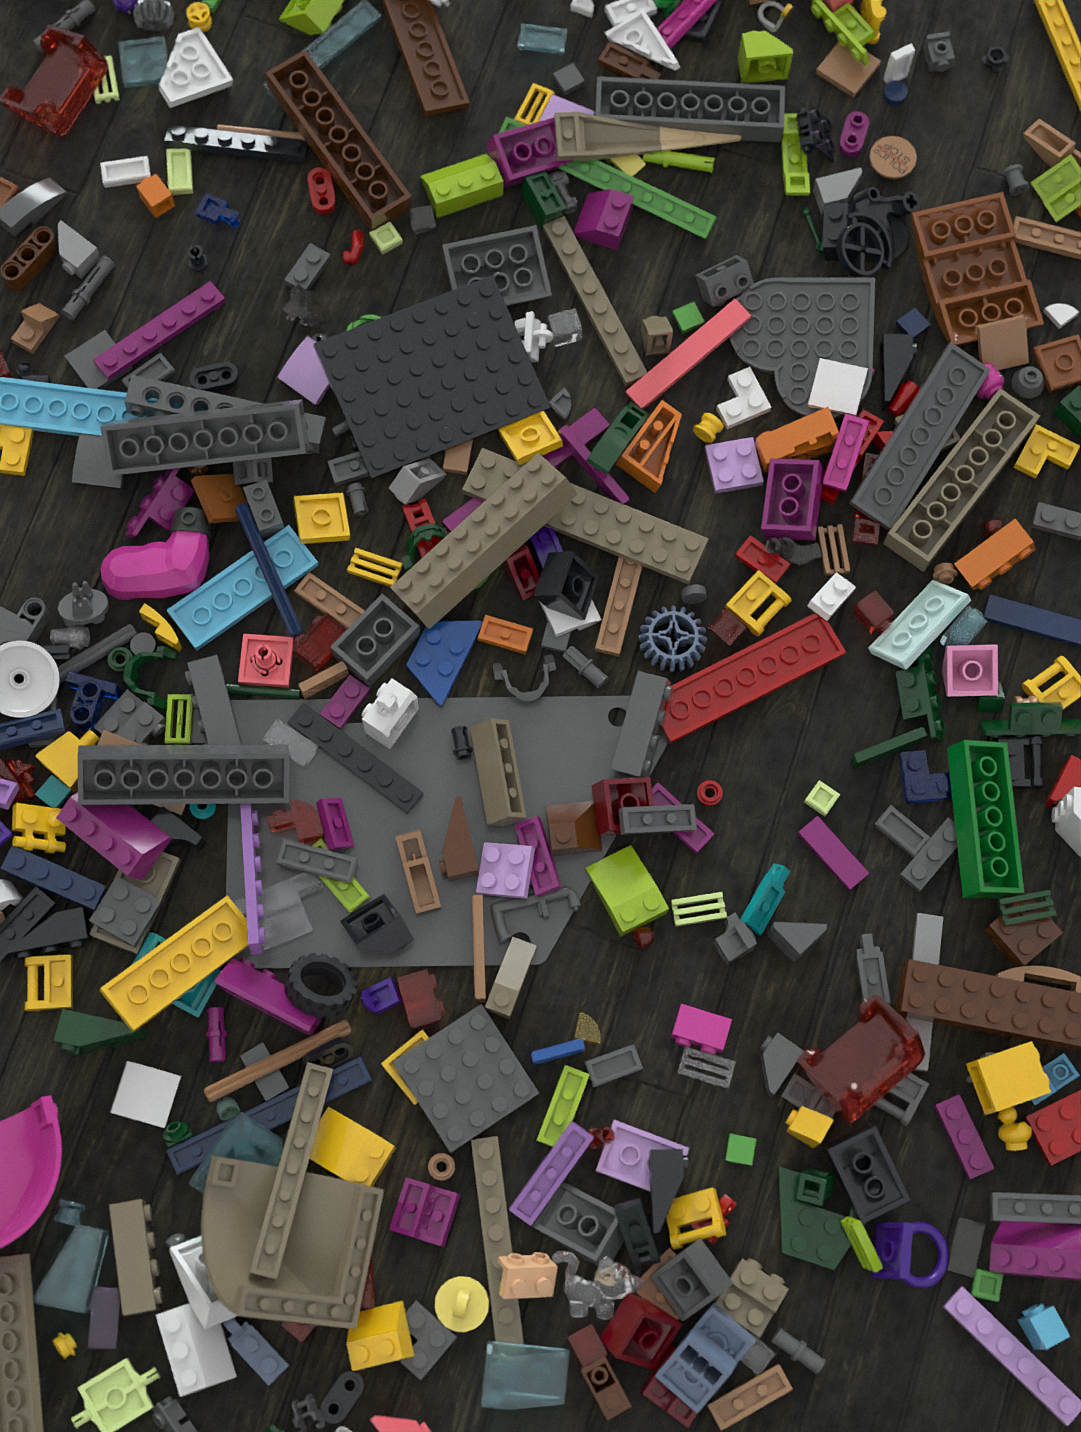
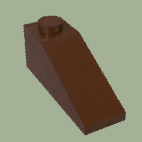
M461 796L455 798L442 851L443 860L439 861L442 876L447 875L449 882L479 875Z

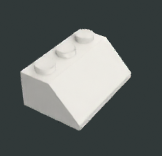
M1073 787L1059 801L1056 807H1053L1051 818L1052 822H1055V831L1081 857V787Z
M190 1304L156 1315L180 1396H186L237 1377L221 1323L205 1329Z

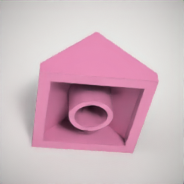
M998 645L946 646L941 670L947 696L998 695Z

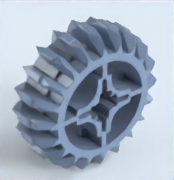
M673 605L671 611L668 612L667 608L663 606L661 614L654 610L652 612L653 618L646 617V625H641L640 631L643 634L639 635V641L643 643L640 645V650L646 651L644 654L645 659L653 657L651 661L652 666L660 663L661 671L665 669V666H670L669 671L672 673L675 666H678V669L682 672L685 668L684 663L691 668L694 664L693 660L699 661L701 658L699 653H704L705 647L702 645L707 641V637L702 636L706 631L705 627H699L701 624L700 619L693 620V612L686 615L684 607L681 608L680 612H677L676 606ZM669 623L667 630L653 633L659 626ZM678 624L684 626L690 634L680 630ZM672 630L674 639L676 640L673 648L671 638H669V636H671ZM654 643H657V646L666 648L668 654L661 652ZM692 645L687 652L676 655L678 648Z

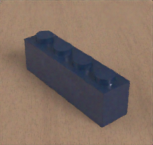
M13 845L0 868L8 876L33 887L37 886L40 890L83 907L93 913L108 891V888L103 884Z

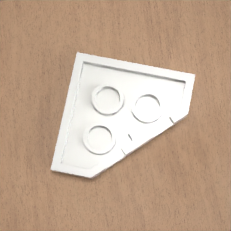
M199 27L178 34L174 50L170 55L166 71L159 84V91L170 108L232 86V77Z

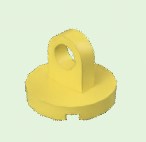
M458 1276L449 1279L440 1287L436 1295L435 1310L438 1319L445 1327L453 1331L467 1332L477 1328L484 1321L488 1313L489 1299L486 1290L478 1281L470 1277Z

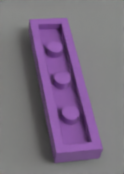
M571 1121L509 1207V1210L531 1226L594 1136Z

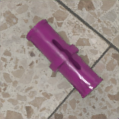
M212 1007L207 1009L208 1032H206V1038L209 1039V1062L226 1061L225 1038L227 1037V1031L224 1030V1008Z

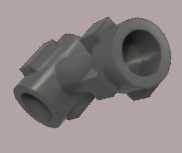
M558 170L550 173L549 177L567 208L564 213L571 214L577 210V200L575 197L570 198L565 185L569 184L566 172H559Z

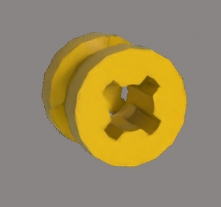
M200 2L191 4L186 12L190 28L195 29L199 27L202 32L208 31L212 25L208 6Z
M706 412L701 417L699 425L693 427V431L704 442L712 443L716 433L721 432L724 425L716 416Z

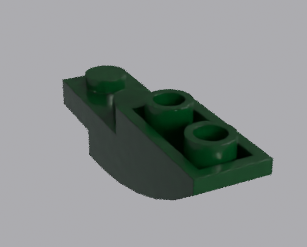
M630 401L605 432L586 462L607 475L648 420L650 414Z

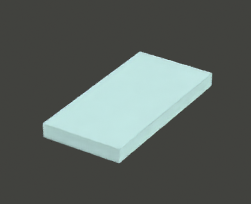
M932 580L868 648L871 654L906 670L971 601L969 595Z

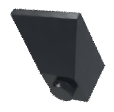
M385 894L340 920L359 949L394 953L414 940L401 915Z

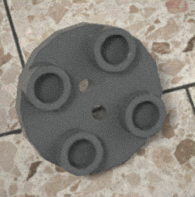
M83 581L81 588L74 582L72 584L73 592L66 595L59 602L58 611L60 618L64 620L65 625L68 627L102 622L105 619L104 614L109 607L106 595L101 591L90 589L87 581Z

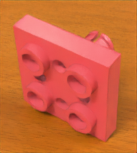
M243 634L238 683L241 685L289 688L294 638ZM280 660L283 661L281 665H276V661H277L279 664L281 663Z

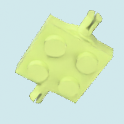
M126 1358L78 1387L84 1399L86 1410L71 1418L72 1422H76L74 1426L78 1428L87 1421L92 1420L97 1424L101 1432H115L154 1408L147 1394L146 1385L160 1378L159 1373H156V1368L153 1367V1369L140 1376L134 1370L129 1359Z

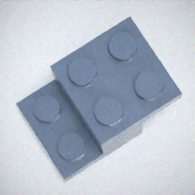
M713 1303L681 1341L670 1358L659 1369L655 1377L698 1413L730 1376L739 1360L755 1343L756 1339L719 1306Z

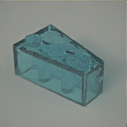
M77 1225L35 1293L33 1303L90 1314L109 1231Z

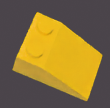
M328 1107L319 1121L309 1159L342 1180L373 1187L396 1148L375 1133Z

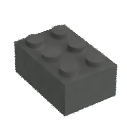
M381 594L330 646L332 656L339 662L344 661L347 669L370 688L420 636V628L408 615L385 595Z

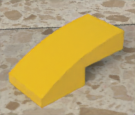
M144 603L139 611L142 619L157 627L155 634L158 640L180 652L182 647L172 627L158 612Z

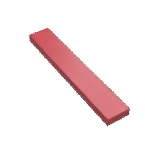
M734 299L626 391V395L638 407L644 410L749 321L751 315Z

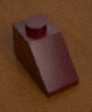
M523 544L502 564L521 599L525 600L534 595L540 576L529 548Z

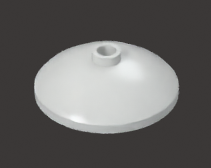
M12 641L1 645L0 712L11 717H29L43 711L53 701L59 687V671L54 659L44 648L32 642ZM22 674L24 677L23 682L16 683L14 676Z

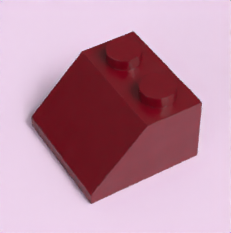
M650 777L603 779L591 785L598 836L621 834L620 808L654 806Z
M627 1293L600 1340L614 1357L655 1370L681 1328L682 1323L649 1300Z

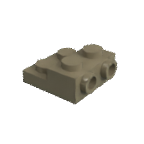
M742 1258L730 1276L733 1284L718 1296L715 1304L753 1337L758 1339L789 1289L784 1286L785 1281L778 1275L771 1274L768 1276L762 1272V1266L757 1261L750 1258L746 1261Z

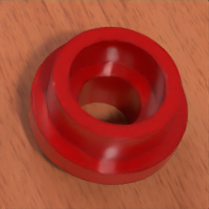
M711 780L701 783L697 790L699 801L706 806L718 804L723 795L721 786ZM705 791H713L714 796L711 798L707 797Z

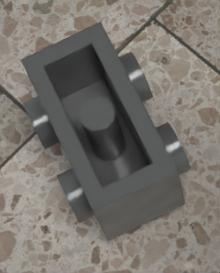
M738 255L695 275L703 301L711 306H721L728 299L734 296H741L749 289V286L754 284L747 260Z

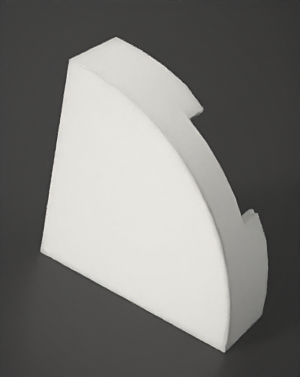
M573 0L570 10L592 18L594 5L592 0Z
M1053 304L1046 307L1043 311L1059 329L1079 313L1075 308L1066 304Z

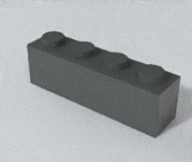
M214 655L188 662L189 671H185L188 685H193L195 694L191 695L194 709H199L202 717L197 719L201 734L206 733L208 742L204 743V745H242L218 656Z
M638 671L611 770L615 773L635 778L645 777L646 774H650L653 760L650 759L652 750H656L659 743L658 728L659 725L662 726L666 718V711H664L665 703L670 701L673 692V686H670L671 682L667 678Z

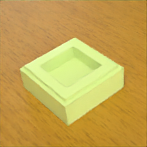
M391 222L370 232L371 239L382 255L403 243L402 238Z
M819 780L804 803L823 816H826L840 794Z

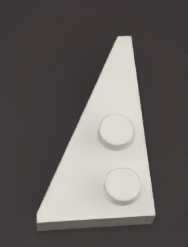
M641 9L605 32L608 40L675 71L680 68L678 61L644 9Z

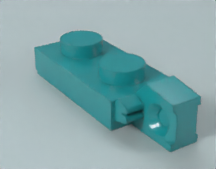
M775 863L772 865L740 919L741 922L744 921L747 928L754 934L762 935L785 893L783 890L784 882L790 873L785 866Z

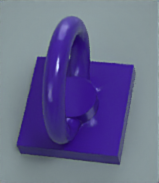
M924 1222L876 1223L874 1249L883 1268L876 1273L872 1272L871 1278L901 1279L909 1286L921 1289L931 1287L942 1279L948 1267L949 1251L943 1235L934 1226ZM915 1233L928 1235L937 1247V1265L934 1271L926 1277H916L910 1273L912 1235Z

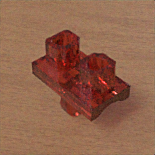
M0 758V778L15 782L20 788L11 805L20 803L23 800L34 799L36 793L30 786L34 782L31 776L35 771L34 765L32 763L24 765L21 760L14 762L13 759L4 761Z

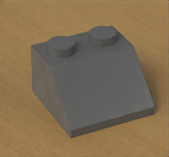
M701 1238L650 1275L682 1322L733 1284Z

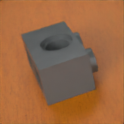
M267 480L243 487L246 500L263 541L268 540L284 529Z

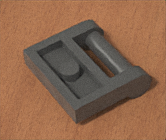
M882 1057L859 1100L877 1106L900 1120L899 1123L907 1126L929 1083ZM876 1086L908 1104L906 1110L873 1093Z

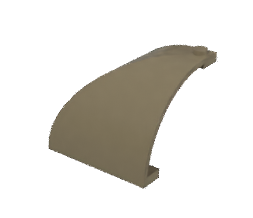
M212 1155L203 1198L201 1238L208 1279L220 1302L237 1316L356 1329L384 1190L305 1172L277 1280L273 1281L249 1275L278 1166Z

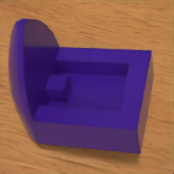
M391 977L364 989L361 993L362 1005L375 1014H380L403 1003L395 980Z

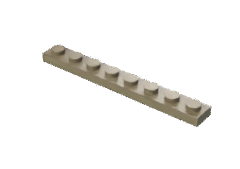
M563 216L544 224L543 231L626 387L636 383L647 374V371L566 218Z
M307 1062L249 1275L273 1281L277 1280L333 1072L331 1068Z
M498 1136L473 1139L471 1143L498 1360L525 1356L518 1298L503 1299L499 1295L503 1268L498 1263V1257L512 1254Z

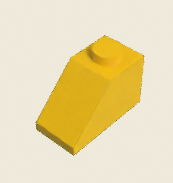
M801 1106L798 1111L793 1109L785 1123L789 1127L786 1132L810 1147L815 1148L822 1142L833 1119Z

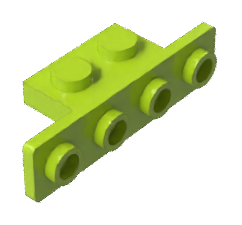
M812 0L811 10L817 18L821 17L824 20L827 30L830 33L834 32L839 43L843 47L847 46L850 49V53L856 62L861 61L865 67L869 65L867 51L863 45L876 36L874 30L849 3H846L832 13L821 0Z

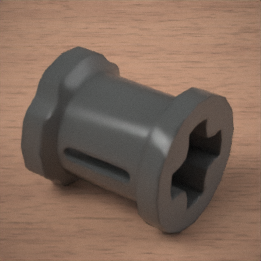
M1021 164L1011 165L1004 169L1002 173L1003 178L1007 180L1010 187L1009 194L1011 196L1021 195L1030 188L1029 183L1025 181L1022 174L1023 167Z

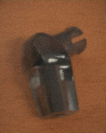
M783 537L780 539L770 538L771 541L767 540L765 544L768 553L779 555L787 562L804 565L822 558L818 542L801 545L790 538Z

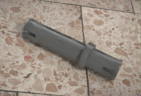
M83 0L72 10L68 9L59 21L32 41L35 47L43 53L72 28L80 26V22L95 11L93 4L89 0Z
M102 256L81 286L72 292V298L61 310L66 318L74 321L84 305L90 303V297L115 266L110 258Z

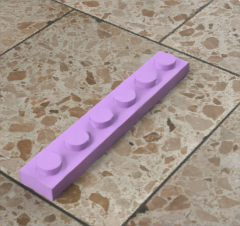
M960 1287L945 1303L943 1308L1065 1426H1068L1081 1411V1400L963 1287Z

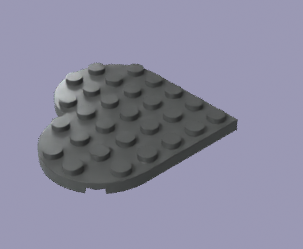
M769 278L752 284L740 297L738 296L736 300L748 311L751 319L729 337L731 345L739 358L748 366L761 372L775 374L778 393L793 412L806 417L821 410L808 407L820 358L868 368L859 405L862 403L872 382L875 278ZM831 412L834 420L845 416L844 414Z

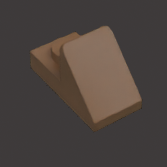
M40 303L21 311L24 321L11 338L14 344L32 354L60 317L58 313Z

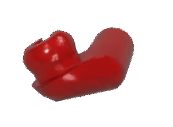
M355 230L352 232V251L343 252L345 264L352 263L354 265L359 261L364 247L362 231Z

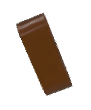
M41 226L35 229L2 265L0 272L6 286L10 290H22L56 254L58 243L50 228ZM29 257H34L29 261H25ZM13 274H18L16 277L10 278Z

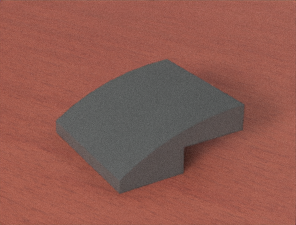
M80 433L74 460L72 482L123 488L124 474L108 475L102 436Z

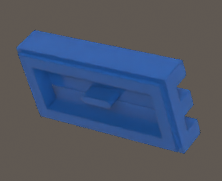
M580 1038L533 1051L531 1053L533 1065L584 1052V1042Z

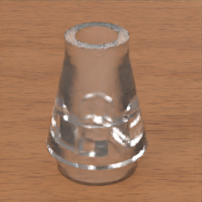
M76 625L74 627L52 629L50 634L51 643L68 645L81 650L83 647L89 646V628L83 627V625Z

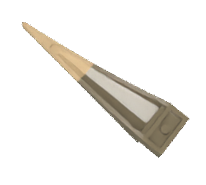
M557 112L554 114L558 161L580 160L585 162L741 140L740 135L645 125L582 112Z

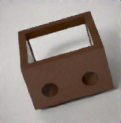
M1030 900L1015 903L1010 908L1034 904L1036 901ZM1040 908L1007 916L1008 919L1042 913L1044 910ZM1001 916L984 930V933L1015 968L1025 966L1063 933L1051 918L1004 927Z

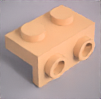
M541 1252L533 1253V1255L512 1253L508 1256L498 1257V1263L503 1268L499 1295L503 1299L553 1297L558 1266L547 1254Z

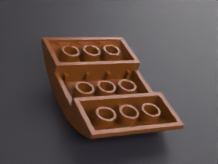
M1003 192L911 214L914 241L925 288L938 324L948 343L952 342L958 346L978 341L977 325L1020 315L1026 317V329L1043 326L1044 322L1031 281L1026 279L1014 241L1016 233Z

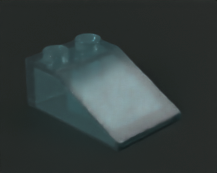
M240 1112L222 1131L190 1179L189 1185L203 1194L205 1193L212 1155L276 1166L280 1162L283 1153L282 1139L243 1112Z
M488 1341L481 1407L511 1410L563 1405L570 1349Z

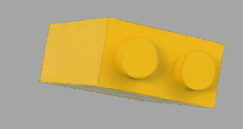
M1032 1041L966 1064L985 1115L1051 1093L1049 1078L1043 1072L1039 1052L1034 1047Z

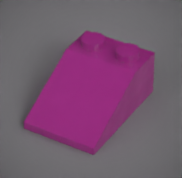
M554 117L495 134L486 143L490 157L495 161L502 177L503 188L523 183L526 176L545 170L550 172L573 162V160H557Z

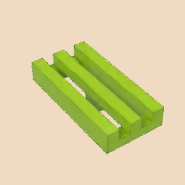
M168 694L165 729L166 745H192L194 705L191 695ZM178 700L176 738H172L174 701ZM187 700L185 738H182L184 701Z
M848 1216L842 1219L840 1222L862 1267L867 1268L869 1271L872 1270L874 1273L883 1268L882 1263L862 1222Z

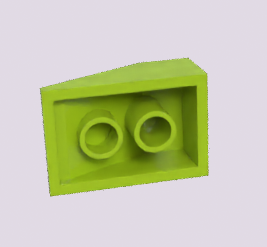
M631 845L585 868L620 937L667 914L669 908Z

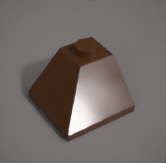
M593 801L545 806L552 856L602 851L601 836L597 834Z

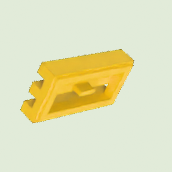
M533 83L514 120L525 126L532 124L531 120L546 94L547 96L533 123L539 122L552 95H554V91ZM538 91L539 94L525 120L522 119L535 92Z
M355 548L354 556L351 558L350 566L347 568V573L391 587L399 577L402 563ZM359 557L395 569V571L359 559ZM359 565L392 576V580L355 568V566Z

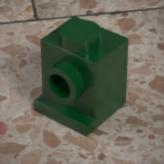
M809 1167L801 1172L796 1199L823 1206L824 1200L833 1193L836 1173L814 1167Z

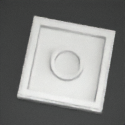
M820 358L808 407L821 410L829 407L831 412L856 417L868 368Z

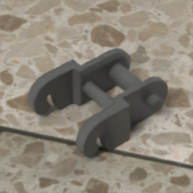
M307 1394L303 1401L298 1399L292 1401V1408L296 1418L293 1419L295 1428L301 1429L298 1432H307L304 1420L306 1419L305 1417L312 1415L313 1420L319 1421L316 1424L318 1429L325 1426L322 1410H318L312 1394ZM307 1405L309 1411L304 1413L302 1407Z

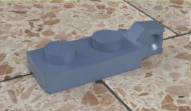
M235 1318L223 1323L232 1334L228 1340L232 1343L233 1348L268 1386L290 1366L257 1329L247 1321L242 1326Z

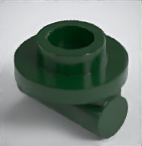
M172 1122L163 1132V1138L169 1149L194 1137L186 1122Z

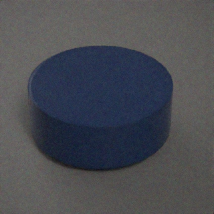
M890 81L886 84L883 92L885 101L891 105L902 104L907 96V87L901 81Z

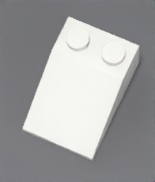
M201 1236L171 1247L170 1254L189 1303L203 1327L207 1329L236 1317V1314L230 1312L220 1302L210 1284L203 1258Z

